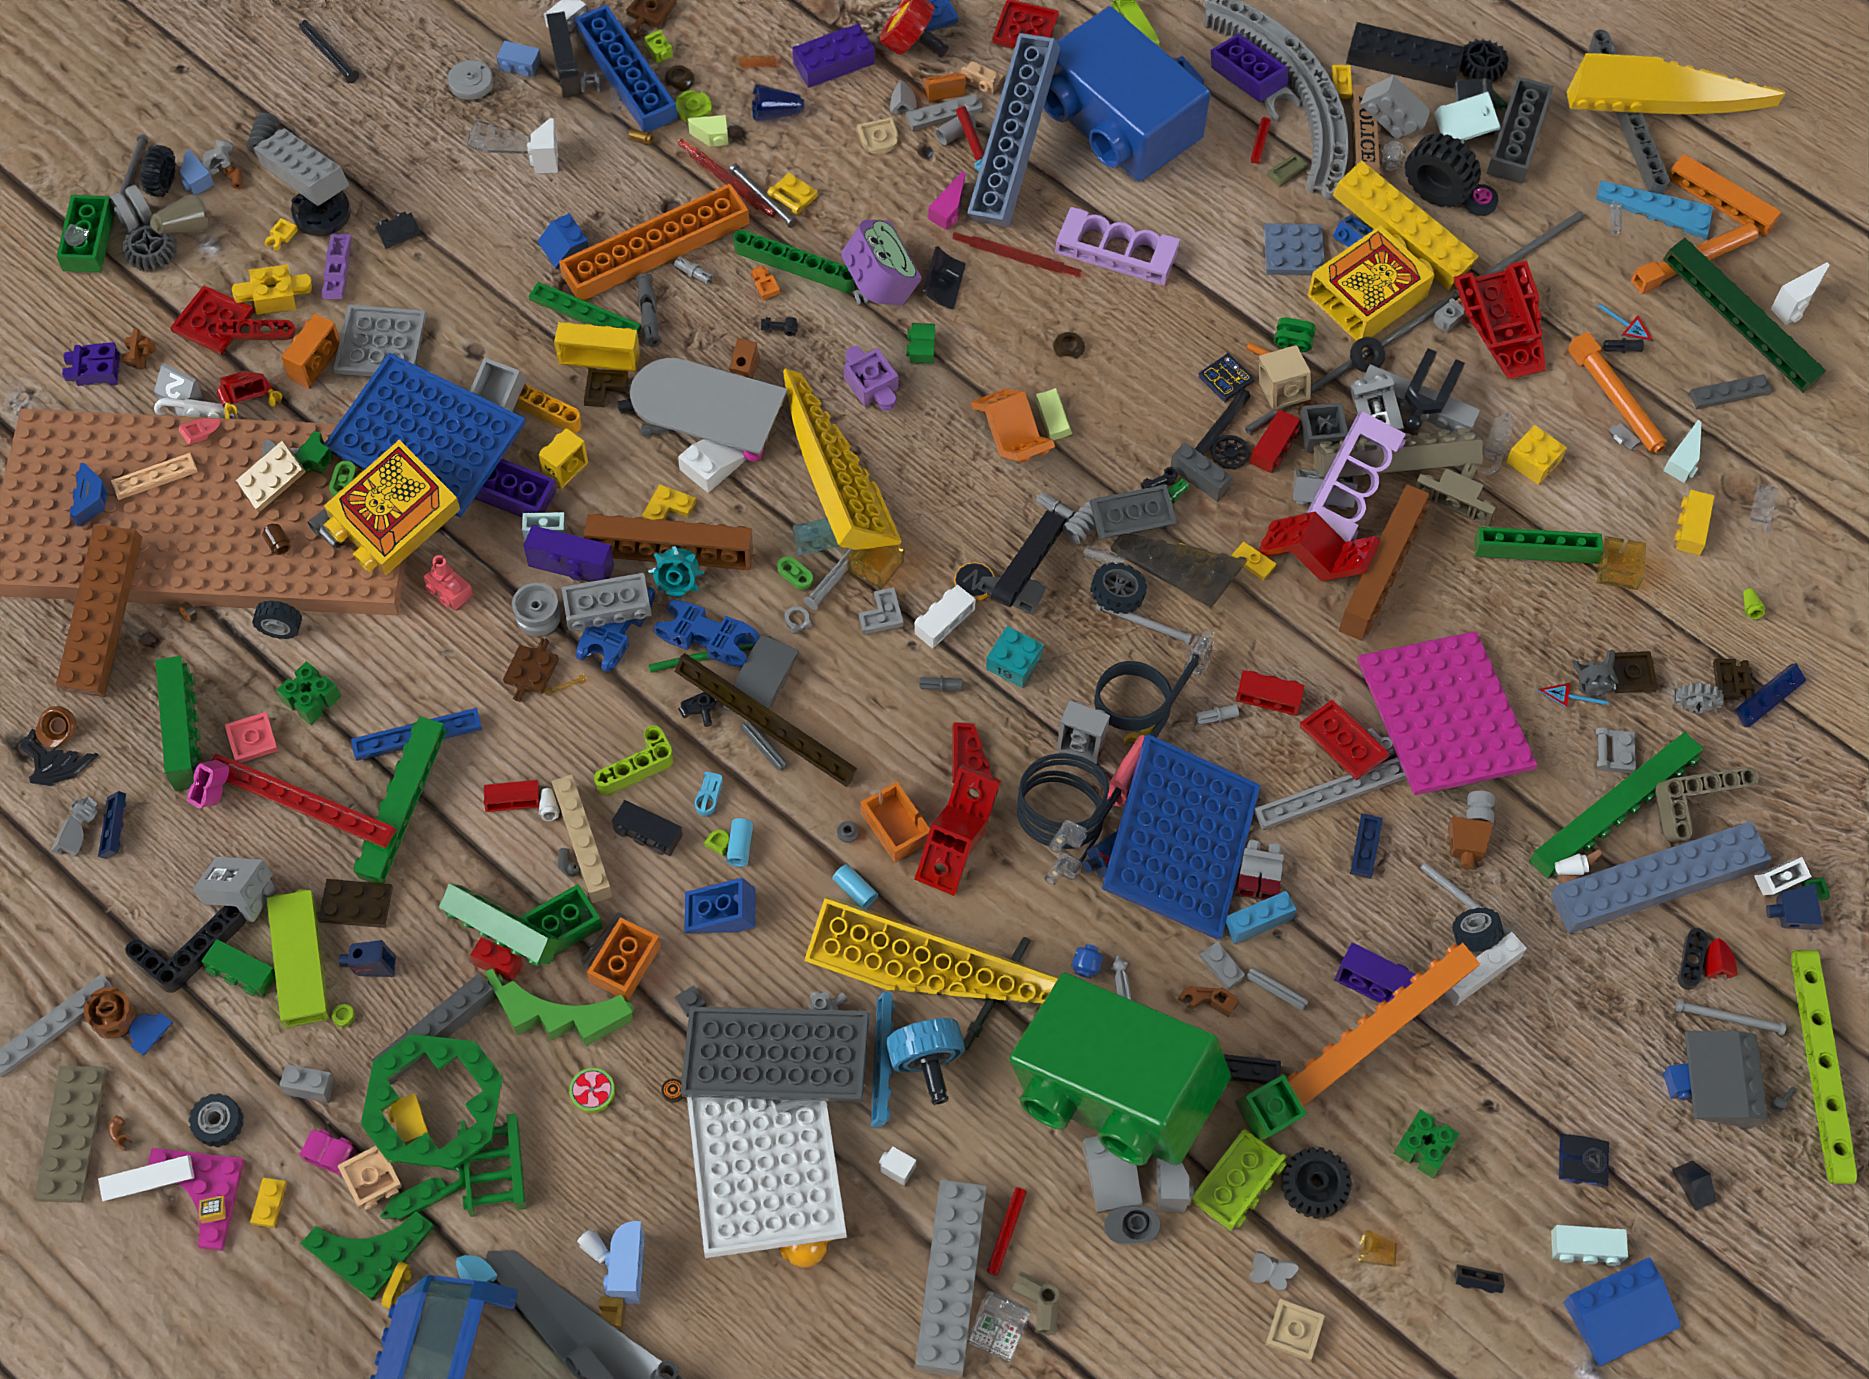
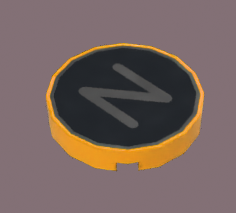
M966 563L955 573L954 586L958 584L977 601L983 600L990 595L977 589L982 576L994 577V573L988 566L982 563Z

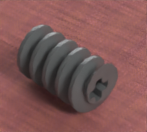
M259 113L256 116L247 142L248 148L254 154H256L253 149L277 132L280 120L275 115Z

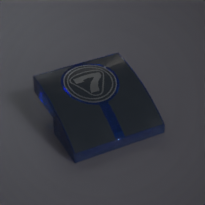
M1561 1134L1559 1179L1575 1184L1584 1182L1602 1188L1608 1186L1609 1142L1591 1137Z

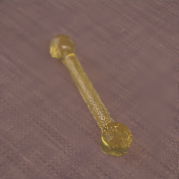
M581 674L575 680L554 688H546L544 694L550 696L552 692L573 684H583L586 682V676Z

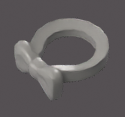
M795 606L786 611L784 616L785 623L791 628L793 634L812 627L809 613L805 608ZM796 611L805 615L804 623L799 625L792 623L789 620L790 614Z

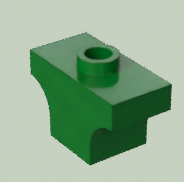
M313 431L307 441L300 446L295 457L306 472L316 471L322 474L333 460L330 448L323 445L324 440L321 433Z

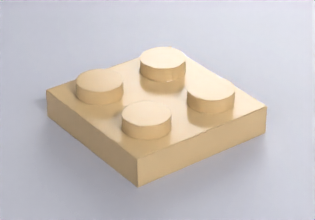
M1280 1299L1265 1345L1310 1362L1325 1315Z

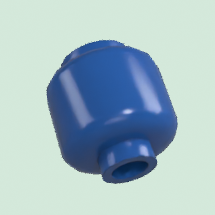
M1086 944L1085 947L1076 949L1071 966L1075 970V974L1091 979L1092 976H1096L1099 973L1103 955L1098 952V947Z

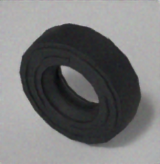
M1373 337L1360 338L1350 349V359L1356 369L1366 372L1370 364L1378 368L1382 366L1385 360V350L1383 345ZM1363 348H1369L1373 351L1374 358L1371 362H1367L1362 358L1361 351Z

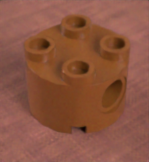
M103 987L94 991L89 1001H86L84 1004V1016L91 1028L101 1038L107 1039L117 1038L129 1033L130 1025L136 1018V1011L128 996L115 987Z

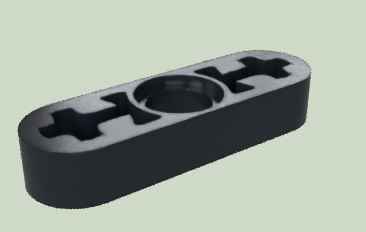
M1699 928L1690 930L1685 938L1678 983L1686 990L1694 989L1701 979L1708 936L1704 930ZM1694 936H1698V940L1700 941L1697 944L1696 948H1693L1695 944V939L1693 938ZM1687 955H1696L1699 962L1697 964L1690 963ZM1689 970H1693L1691 973V983L1687 982L1688 979L1686 978Z

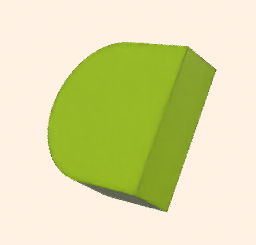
M715 830L708 836L704 846L723 856L728 849L730 837L724 830Z

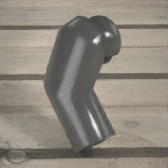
M560 848L558 856L559 870L569 877L576 876L579 872L578 864L574 865V863L569 861L570 850L568 848Z

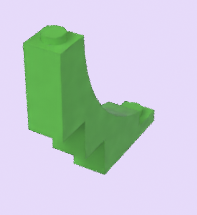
M493 969L484 972L487 982L493 988L498 1002L517 1035L542 1023L552 1041L576 1028L585 1046L634 1021L632 1012L635 1010L630 1000L625 1001L622 994L590 1005H562L531 995L514 981L505 984L500 973L496 975Z

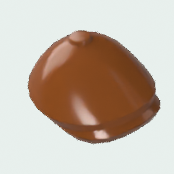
M49 707L39 717L35 730L36 737L43 745L49 748H57L73 736L76 730V719L72 712L64 707Z

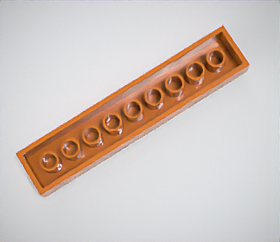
M729 183L559 261L561 275L575 297L586 300L749 225V210Z

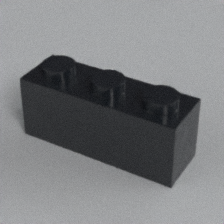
M626 800L623 801L612 819L615 833L622 837L628 836L641 846L647 845L660 855L666 854L671 856L683 836L681 826Z

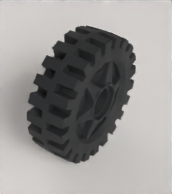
M1310 1147L1309 1150L1305 1148L1300 1153H1296L1289 1160L1282 1175L1281 1187L1282 1191H1284V1198L1289 1201L1288 1204L1291 1208L1295 1207V1211L1299 1214L1300 1212L1304 1213L1305 1217L1313 1216V1219H1318L1321 1216L1326 1218L1330 1214L1334 1215L1343 1207L1351 1191L1352 1179H1350L1351 1173L1350 1170H1347V1164L1345 1161H1341V1157L1338 1154L1334 1156L1331 1150L1327 1152L1321 1147L1319 1149ZM1318 1179L1322 1186H1314L1311 1180Z

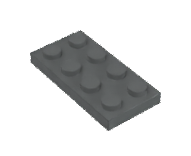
M1167 484L1094 498L1089 501L1099 540L1173 526L1177 523Z

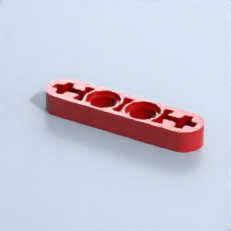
M223 319L216 324V335L224 340H290L295 334V326L289 320ZM242 326H248L251 331L249 333H242L239 329ZM268 326L271 328V331L265 334L260 331V328ZM223 327H227V332H223ZM284 327H288V333H284Z

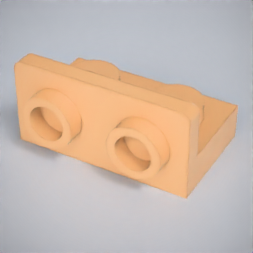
M973 61L967 67L963 66L961 68V73L965 74V84L976 87L991 95L995 93L1004 79V75Z

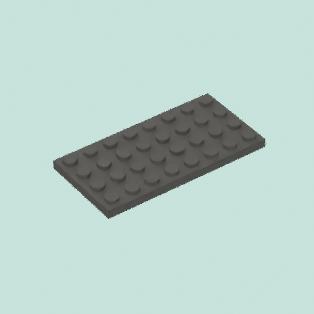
M690 1007L680 1094L682 1097L863 1102L869 1012Z

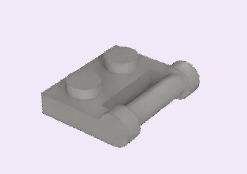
M1604 727L1597 728L1596 737L1598 738L1599 754L1597 769L1600 771L1633 773L1636 770L1634 732L1608 730ZM1607 739L1611 740L1612 762L1607 760Z

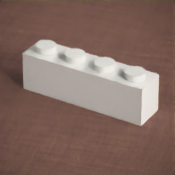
M1513 932L1509 933L1493 948L1487 949L1476 957L1480 962V966L1444 995L1454 1006H1457L1521 959L1527 948Z

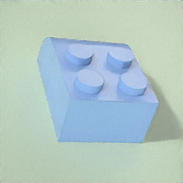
M641 1221L627 1222L615 1231L611 1240L610 1251H606L605 1264L608 1266L609 1272L608 1275H604L603 1285L604 1289H606V1295L624 1298L625 1303L640 1304L645 1240Z

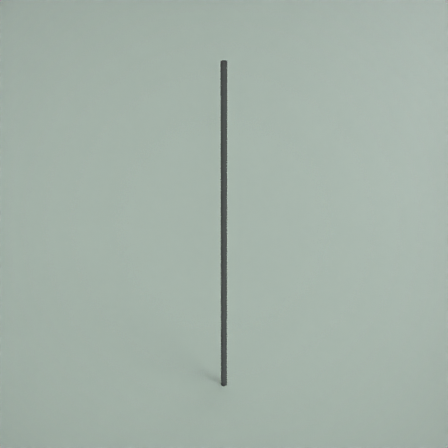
M1578 211L1480 276L1502 271L1509 264L1514 263L1584 217L1583 212ZM1458 290L1385 336L1379 342L1383 347L1434 315L1451 298L1457 300L1460 298ZM1369 348L1361 352L1363 359L1373 354V351ZM1351 359L1311 384V394L1354 367ZM1293 405L1286 406V407L1279 408V409H1281V410H1283V411H1286L1287 409H1289V408L1292 407ZM1279 409L1271 410L1245 427V431L1250 434L1272 420Z

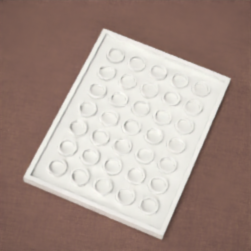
M687 1097L705 1258L847 1238L826 1101H816L777 1113L775 1104L788 1100Z

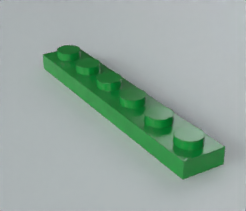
M537 282L528 295L530 301L585 324L623 329L630 328L637 330V334L641 330V324L541 282Z

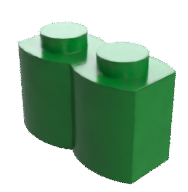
M912 323L911 329L907 330V341H911V344L906 346V356L910 357V363L933 364L935 324Z

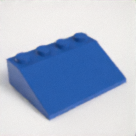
M1650 1257L1570 1294L1563 1302L1599 1367L1681 1327L1663 1278Z

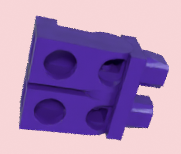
M115 342L84 345L82 347L81 345H74V351L64 352L65 364L72 365V367L63 368L62 376L65 381H75L77 386L108 382L109 385H118L120 352Z

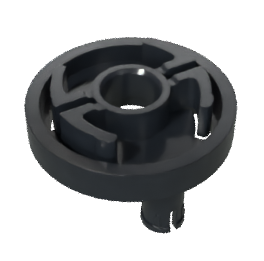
M340 191L319 206L300 193L291 201V213L294 223L302 232L308 235H331L342 229L350 218V204L343 191ZM320 209H327L323 214H316Z

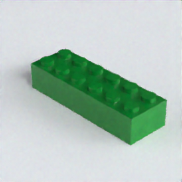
M182 656L157 659L155 662L164 770L176 792L190 789L194 783V773L199 765V760L202 759L200 747H197V741H200V733L195 725V722H198L199 719L197 710H194V704H197L196 693L192 691V686L195 685L194 674L190 673L189 664L184 662Z

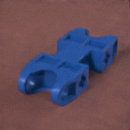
M648 587L650 608H652L655 589ZM646 618L626 620L622 623H608L600 627H587L580 638L576 658L583 661L591 654L600 653L604 656L601 669L606 672L611 671L619 663L629 647L628 636L625 635L629 626L632 623L641 627Z
M678 600L669 602L667 606V611L675 616V620L657 622L654 626L656 635L669 644L686 650L689 649L692 643L707 648L708 658L734 666H743L747 660V655L739 650V646L756 644L760 637L753 627L742 621L725 616L723 621L719 623L706 618L705 608Z

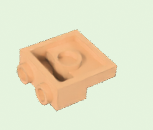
M376 1146L337 1165L359 1210L364 1208L367 1211L378 1205L377 1200L383 1197L390 1199L398 1195V1189L402 1188L391 1164L387 1162Z

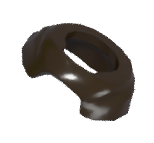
M682 65L671 67L665 75L666 86L671 85L680 91L690 89L695 80L691 70ZM676 70L686 73L685 78L679 82L672 80V73Z
M1064 332L1056 337L1053 349L1060 358L1062 356H1071L1077 359L1085 351V342L1077 333ZM1073 337L1076 339L1077 346L1073 351L1064 350L1062 345L1064 338Z

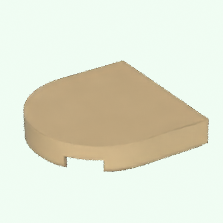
M892 117L856 125L862 146L871 153H888L898 143V132Z

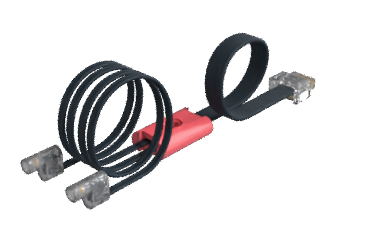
M1206 629L1202 636L1196 635L1187 649L1188 655L1184 672L1172 690L1163 674L1148 664L1137 661H1124L1109 667L1097 683L1094 699L1095 709L1102 710L1110 715L1109 725L1117 729L1138 731L1155 725L1149 735L1157 738L1169 718L1172 704L1191 674L1200 678L1210 663L1213 649L1212 640L1216 633ZM1122 675H1135L1154 683L1163 693L1165 702L1151 714L1141 717H1127L1116 714L1108 709L1102 702L1100 693L1112 679ZM1140 735L1109 784L1105 773L1097 764L1082 756L1068 753L1044 756L1033 762L1022 775L1019 785L1017 817L1021 827L1031 838L1043 845L1049 846L1050 850L1055 853H1060L1062 849L1080 848L1091 841L1080 860L1066 853H1060L1044 878L1048 884L1056 885L1061 876L1075 880L1082 869L1081 864L1088 855L1087 851L1093 847L1100 836L1104 819L1113 805L1123 806L1127 800L1145 735ZM1053 759H1071V760H1053ZM1049 766H1074L1089 772L1098 779L1103 787L1104 797L1101 799L1098 792L1088 782L1068 772L1052 770L1038 773L1033 777L1031 776ZM1058 782L1079 789L1094 802L1097 808L1090 818L1082 822L1074 823L1065 820L1063 823H1059L1037 814L1027 804L1024 797L1032 788L1039 784ZM1029 821H1031V822H1032L1034 825H1036L1037 827H1039V828H1041V829H1043V830H1045V831L1054 833V834H1056V835H1055V836H1052V835L1046 834V833H1044V832L1038 830V829L1035 828Z

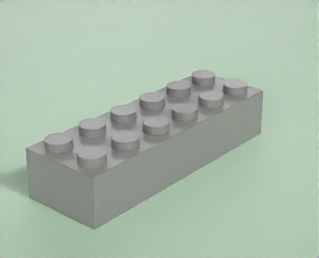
M285 128L277 131L273 136L261 141L259 145L253 148L262 167L317 206L349 186L339 165Z

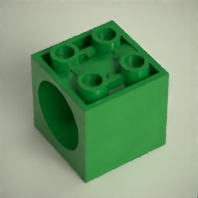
M1284 1074L1235 1101L1252 1133L1260 1141L1307 1115Z

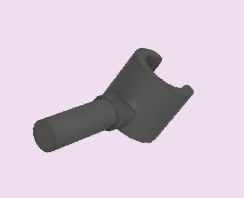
M1791 1087L1783 1098L1775 1096L1770 1108L1782 1112L1788 1104L1789 1098L1795 1093L1796 1088Z

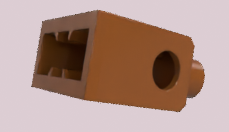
M737 338L730 363V373L753 379L760 360L757 342Z
M1452 816L1448 824L1450 854L1452 857L1461 858V868L1473 869L1474 861H1482L1489 842L1493 822Z

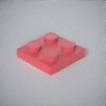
M267 712L225 724L236 762L243 763L278 751Z

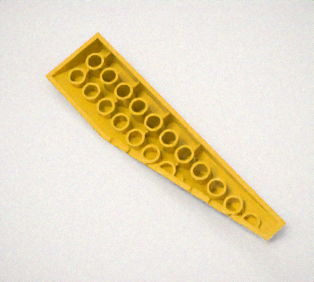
M1585 53L1566 91L1570 109L1656 114H1713L1763 109L1778 106L1786 94L1784 90L1769 86L1759 87L1757 83H1744L1739 78L1729 79L1727 75L1705 69L1695 70L1693 66H1680L1675 61L1665 62L1660 57Z
M785 368L783 370L785 386L788 390V402L798 442L838 545L854 550L899 545L902 541L877 484L874 481L870 482L868 479L870 474L865 468L862 469L858 464L860 459L849 450L851 446L837 425L831 424L829 421L831 416L827 411L823 412L820 407L821 401L811 394L813 390L802 373Z
M830 896L824 898L804 959L806 962L886 990L1042 1004L1058 979L1056 976Z

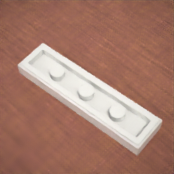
M187 1155L98 1178L102 1201H109L194 1179L191 1156Z

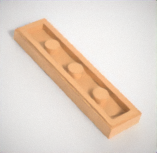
M191 453L116 478L111 480L118 500L192 475L197 473L198 470Z

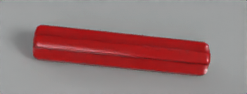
M961 106L956 109V113L973 156L977 161L984 157V150L966 106Z
M1261 118L1251 154V163H1260L1271 124L1270 118Z

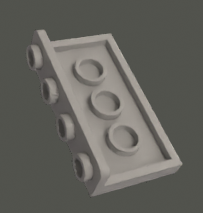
M644 573L561 587L569 630H582L585 627L591 626L600 627L608 623H622L626 620L644 619L652 616Z

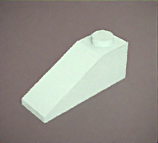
M1698 420L1670 457L1663 470L1685 483L1688 477L1693 478L1699 469L1696 465L1700 458L1701 421Z

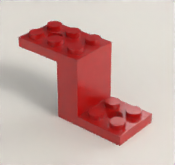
M1314 511L1272 521L1265 537L1261 541L1258 552L1264 556H1271L1291 551L1322 582L1366 573L1380 540L1376 536L1345 542Z
M961 764L948 804L931 825L914 880L955 896L968 856L984 836L1002 780ZM969 789H977L979 797L972 796ZM936 864H943L946 867V872L939 871Z

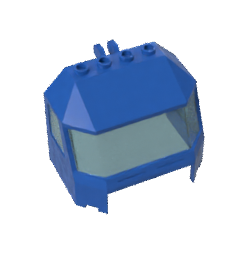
M426 1275L400 1295L396 1304H391L388 1318L392 1320L390 1327L384 1328L381 1339L383 1351H378L374 1364L378 1366L376 1375L371 1374L370 1379H464L484 1303L514 1310L518 1289L484 1281Z

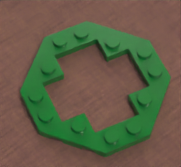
M411 1034L373 1061L361 1126L389 1163H407L414 1166H432L455 1170L492 1142L503 1077L475 1041ZM425 1054L438 1071L458 1058L482 1089V1092L464 1104L477 1123L440 1150L426 1132L406 1146L382 1114L384 1110L400 1100L399 1095L388 1080Z

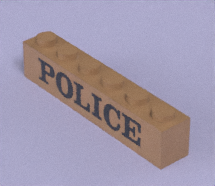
M1353 85L1351 98L1353 167L1362 160L1382 177L1383 167L1379 165L1382 161V152H1379L1381 137H1378L1381 124L1377 123V120L1360 105L1366 88L1372 85Z

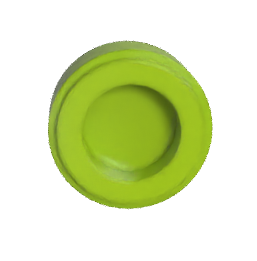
M340 1004L332 1011V1019L338 1027H349L355 1021V1011L348 1004Z

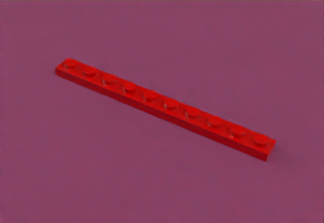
M215 753L211 760H218L229 767L226 783L386 849L396 832V829L391 825Z

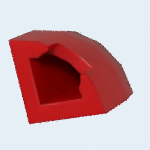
M1718 937L1707 948L1704 958L1705 976L1716 979V975L1726 974L1727 978L1737 976L1738 972L1734 954L1726 942Z

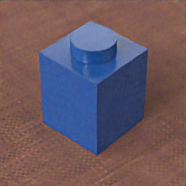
M1688 1063L1668 1066L1663 1076L1670 1098H1679V1100L1692 1098Z

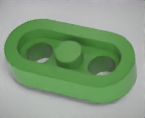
M342 461L336 465L329 485L333 497L339 493V490L345 488L356 478L357 471L352 462Z
M786 556L778 561L779 575L795 588L807 590L812 586L813 575L811 571L796 559Z

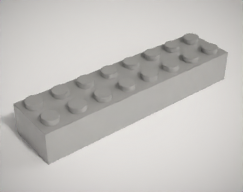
M940 1180L915 1363L916 1372L960 1378L963 1376L986 1194L985 1185Z

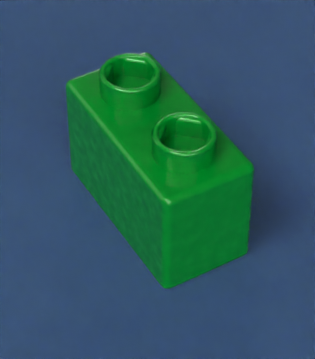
M1065 972L1061 973L1009 1057V1061L1024 1090L1019 1098L1020 1105L1031 1117L1048 1127L1059 1130L1065 1129L1071 1119L1098 1131V1140L1113 1155L1125 1162L1139 1166L1146 1164L1151 1155L1172 1165H1180L1231 1079L1219 1040L1214 1034Z

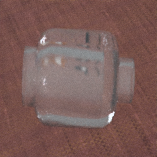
M1390 141L1383 146L1381 164L1390 171L1401 168L1405 163L1407 149L1401 142Z

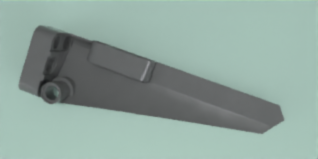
M514 1250L487 1252L485 1261L496 1272L497 1277L495 1280L499 1285L518 1289L516 1306L577 1379H682L678 1374L679 1370L676 1363L670 1360L661 1361L566 1292ZM661 1373H668L671 1378H665Z

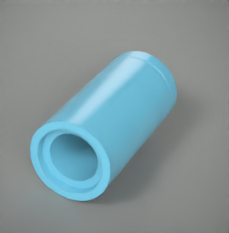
M737 818L732 820L726 862L731 866L744 867L748 865L753 822L748 819Z
M848 864L839 868L832 878L862 908L867 909L878 897V893Z

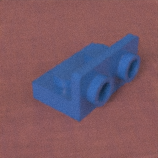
M1350 215L1340 220L1333 233V237L1347 247H1350L1373 230Z

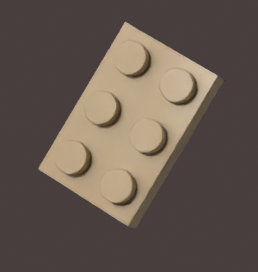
M281 441L236 481L254 508L261 511L306 471L288 445Z

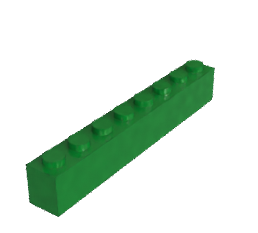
M419 716L417 723L415 722L412 725L410 740L404 744L402 759L396 763L394 778L387 785V794L385 799H382L379 804V813L376 818L378 821L393 826L396 832L386 849L364 840L362 845L363 852L354 864V872L359 879L372 883H385L447 733L444 723Z

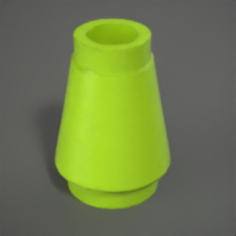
M1748 588L1744 590L1745 614L1750 619H1759L1764 616L1766 607L1755 589Z

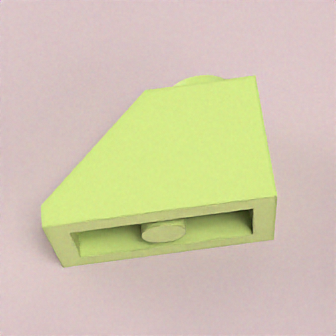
M725 115L688 118L689 134L710 147L728 145Z

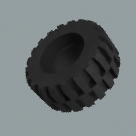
M1430 134L1423 137L1406 158L1405 176L1408 177L1407 181L1409 185H1412L1414 192L1420 194L1423 200L1426 199L1430 204H1437L1439 207H1454L1462 204L1478 185L1481 176L1479 160H1476V154L1473 151L1471 152L1470 147L1467 144L1464 145L1460 139L1452 138V135Z

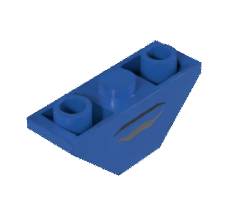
M80 463L79 471L76 472L77 486L73 489L74 504L70 507V517L75 521L77 527L83 526L105 509L108 493L103 481L85 463Z

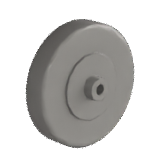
M467 60L456 64L450 70L448 84L455 96L461 99L474 100L485 96L491 90L493 75L491 69L485 63Z

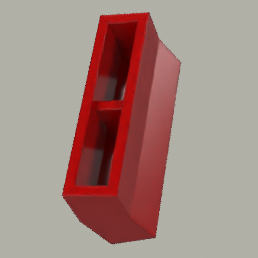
M538 780L484 785V806L486 812L539 807L540 791Z

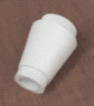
M550 788L542 789L540 791L539 815L544 821H554L559 816L560 808L553 790Z
M1577 854L1555 862L1557 875H1584L1585 872H1589L1586 855Z
M590 1228L577 1242L580 1244V1249L602 1264L605 1261L608 1249L597 1231L594 1232Z

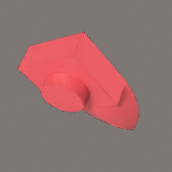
M214 418L197 419L180 425L178 431L186 442L192 445L206 440L208 435L219 427L221 420Z

